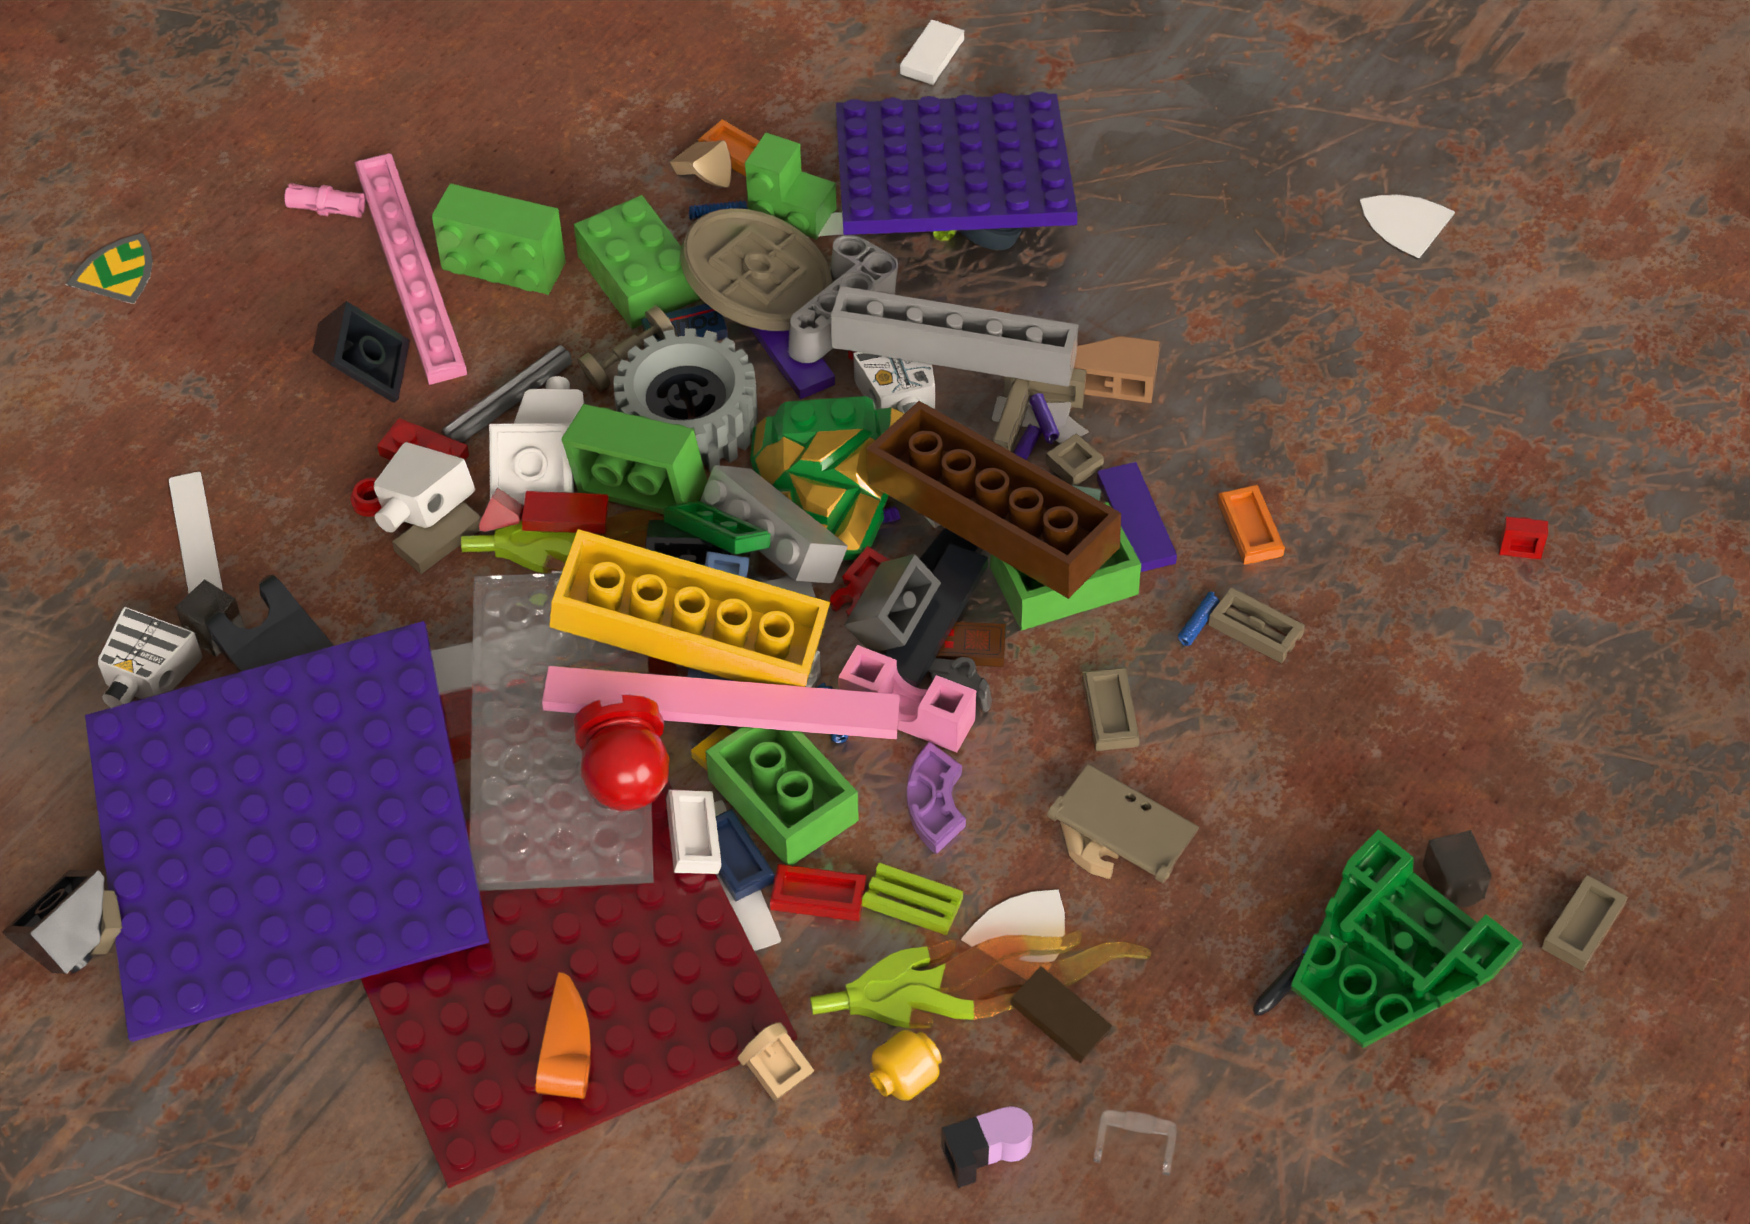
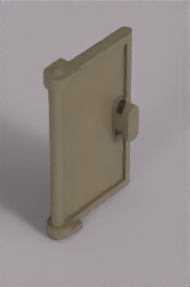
M1090 764L1084 768L1064 796L1059 795L1049 808L1047 814L1048 818L1054 821H1061L1154 875L1155 879L1161 883H1164L1169 878L1175 862L1199 830V826Z

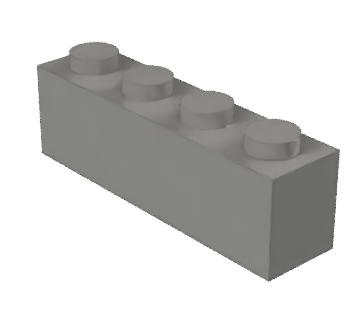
M714 465L701 497V502L768 531L771 534L770 548L759 551L795 581L834 582L848 545L752 469Z

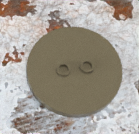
M732 208L707 213L691 225L681 246V267L687 282L695 293L721 315L749 327L769 331L790 330L792 315L832 284L831 270L818 247L791 224L763 212Z

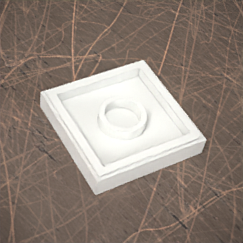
M571 423L489 424L490 499L497 488L522 505H524L526 491L574 493L573 474L561 440Z

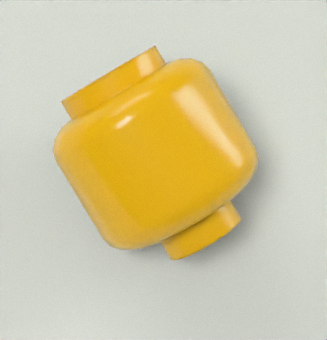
M902 1030L873 1051L871 1062L874 1071L870 1073V1079L883 1096L887 1097L892 1094L899 1100L908 1101L938 1079L940 1072L938 1065L941 1063L942 1058L933 1041L925 1033L918 1032L916 1034L910 1030Z

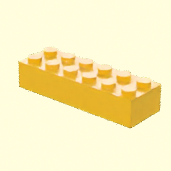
M578 529L552 599L549 627L733 681L806 687L830 602Z

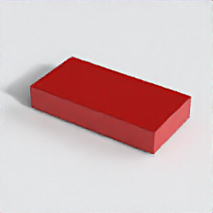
M526 491L522 515V531L576 533L579 529L589 533L605 534L609 508L608 494Z
M778 864L770 899V910L860 922L862 898L866 890L867 876Z

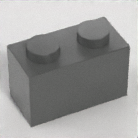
M915 554L881 562L844 625L869 650L878 652L905 646L941 582Z

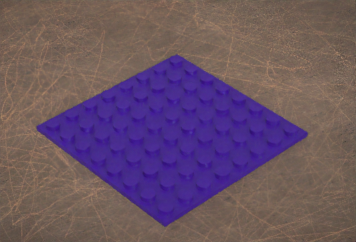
M424 621L85 715L108 891H115L117 895L122 929L116 937L115 943L128 1039L131 1042L489 943L427 627Z

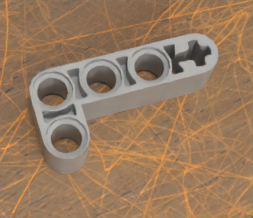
M841 235L833 241L831 274L834 282L796 311L790 319L788 345L790 357L801 363H812L821 359L833 349L831 313L840 286L895 295L898 270L897 259L890 253L859 236Z

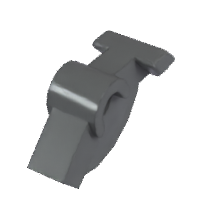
M960 657L956 660L935 658L929 669L932 681L937 675L976 690V702L983 712L990 710L992 697L989 684L977 674L975 662L971 658Z

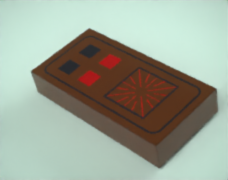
M956 622L936 658L956 660L960 657H968L975 662L976 666L1004 667L1006 624Z

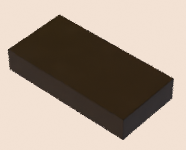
M1042 966L1012 996L1009 1003L1079 1063L1084 1061L1112 1028L1108 1021Z

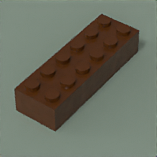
M921 401L913 405L866 448L868 483L1068 599L1120 548L1121 513Z

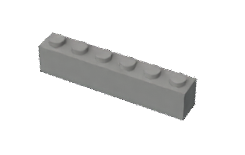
M844 286L839 288L831 313L832 348L1067 387H1069L1076 360L1078 324Z

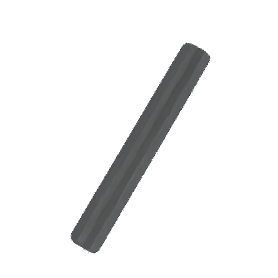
M562 345L555 346L444 426L442 429L443 435L461 443L465 442L520 402L527 390L538 389L550 377L556 376L571 365L570 352Z

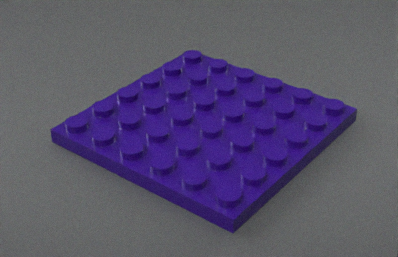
M1034 92L1030 95L999 93L987 97L960 95L956 98L925 96L914 100L886 98L882 101L865 102L859 99H851L846 102L836 103L843 235L1077 225V206L1057 94H1048L1046 92Z

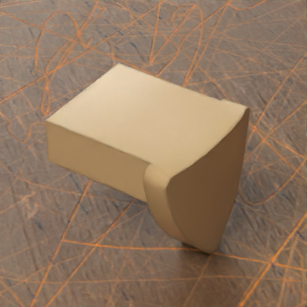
M724 140L696 142L670 161L676 175L696 174L700 179L713 186L728 187L730 185L731 160L727 144Z
M775 1023L765 1028L737 1057L742 1066L747 1064L774 1102L814 1072V1069L787 1035L788 1032L781 1023Z

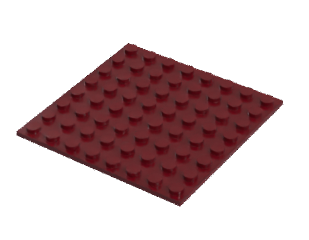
M579 775L465 820L489 943L360 978L448 1189L741 1064L737 1057L759 1033L770 1025L781 1023L787 1030V1035L792 1041L797 1040V1034L716 874L674 873L666 804L668 791L673 790L669 781L654 802L634 811L611 810L593 799ZM558 972L565 973L573 981L582 999L588 1018L590 1069L584 1099L536 1093L538 1063Z

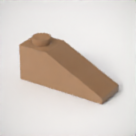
M1119 336L1077 346L1074 369L1086 370L1085 395L1152 403L1160 341Z

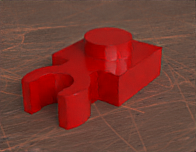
M867 546L842 575L843 582L847 587L840 588L831 595L829 602L832 610L837 612L843 604L852 603L846 611L847 617H849L881 562L889 561L890 559Z

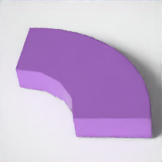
M929 741L920 751L911 767L907 782V807L916 833L924 844L937 854L966 827V818L955 807L952 797L953 786L962 775V765Z

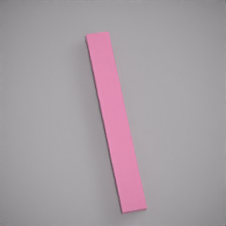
M389 153L355 162L356 171L429 385L467 375L464 359L392 154Z
M548 666L542 699L544 711L578 713L580 709L599 699L601 707L623 703L622 695L629 694L644 696L656 701L663 720L886 739H897L900 705L899 694Z

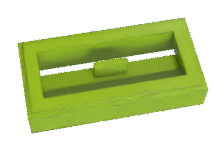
M879 863L876 868V875L872 877L869 883L868 892L865 891L862 898V907L947 936L963 900V891ZM880 892L904 900L905 904L917 908L924 907L944 914V917L942 918L930 914L928 912L895 902L893 900L878 896V894Z

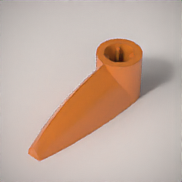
M558 972L538 1063L536 1093L584 1099L590 1069L588 1018L582 999L573 981L565 973Z

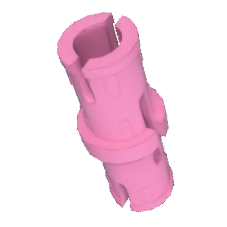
M289 183L285 192V205L288 208L317 211L319 215L323 216L333 213L361 218L365 210V195L363 193L333 190L328 185H321L319 188Z

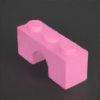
M859 645L856 646L838 677L839 690L899 694L900 705L897 729L956 753L975 721L976 690L937 675L928 690L916 688L899 675L897 660Z

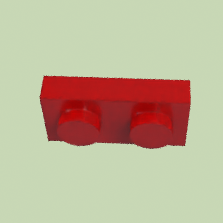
M401 418L397 419L377 445L379 456L388 460L394 457L405 442L459 457L465 461L469 457L468 445Z

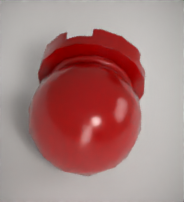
M629 694L622 695L623 703L610 704L601 707L600 699L593 701L580 709L573 720L575 742L582 750L580 776L590 796L611 810L634 811L645 807L657 799L667 784L670 757L663 741L660 739L664 731V721L659 712L658 704L647 697Z

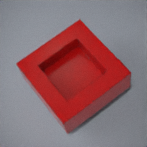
M1506 516L1499 542V555L1541 560L1548 536V521L1528 517Z

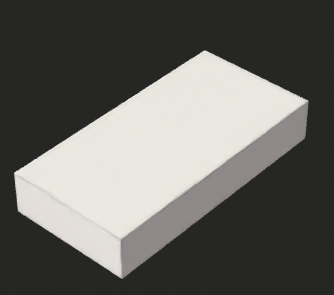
M931 20L900 64V74L933 85L964 41V30Z
M669 790L666 804L674 873L718 874L721 868V856L713 791Z

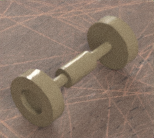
M657 305L645 311V316L651 327L639 336L636 334L632 335L612 349L613 354L600 364L588 352L577 360L586 377L599 392H602L611 385L604 370L616 361L626 360L628 358V351L634 346L639 349L643 348L642 343L644 339L654 334H657L661 340H664L663 332L674 329L675 337H678L674 326Z

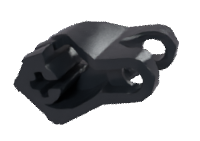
M268 575L259 582L260 596L269 609L268 617L260 626L252 629L239 628L224 613L219 611L210 614L204 619L207 632L226 659L235 665L240 672L334 646L283 583L274 575Z

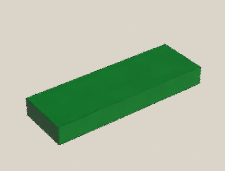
M701 501L676 504L664 508V522L733 554L770 548L771 534L768 531Z

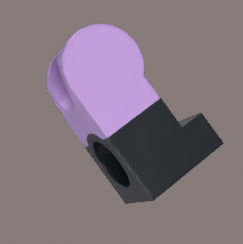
M1011 1106L942 1127L941 1148L958 1188L975 1183L978 1168L998 1162L999 1160L1014 1162L1026 1157L1032 1145V1119L1021 1108Z

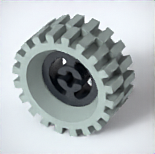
M685 328V336L675 337L674 329L663 332L664 340L658 342L652 335L644 339L643 350L634 346L628 351L629 362L621 359L617 367L618 376L614 375L613 382L616 411L635 416H645L649 419L665 423L680 424L694 429L702 463L708 466L710 472L714 465H720L719 459L723 457L731 463L738 458L737 447L746 450L751 444L750 434L752 435L753 427L757 425L758 419L755 371L752 363L748 364V355L742 348L735 352V342L727 337L721 343H718L717 333L706 330L704 337H697L696 329ZM686 397L687 407L685 402L683 400H680V398ZM687 409H688V411H689V414H690L691 416H694V418L688 419Z

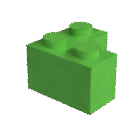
M765 133L745 161L748 209L777 217L791 224L806 236L817 240L829 217L837 210L836 183L801 171L799 143Z

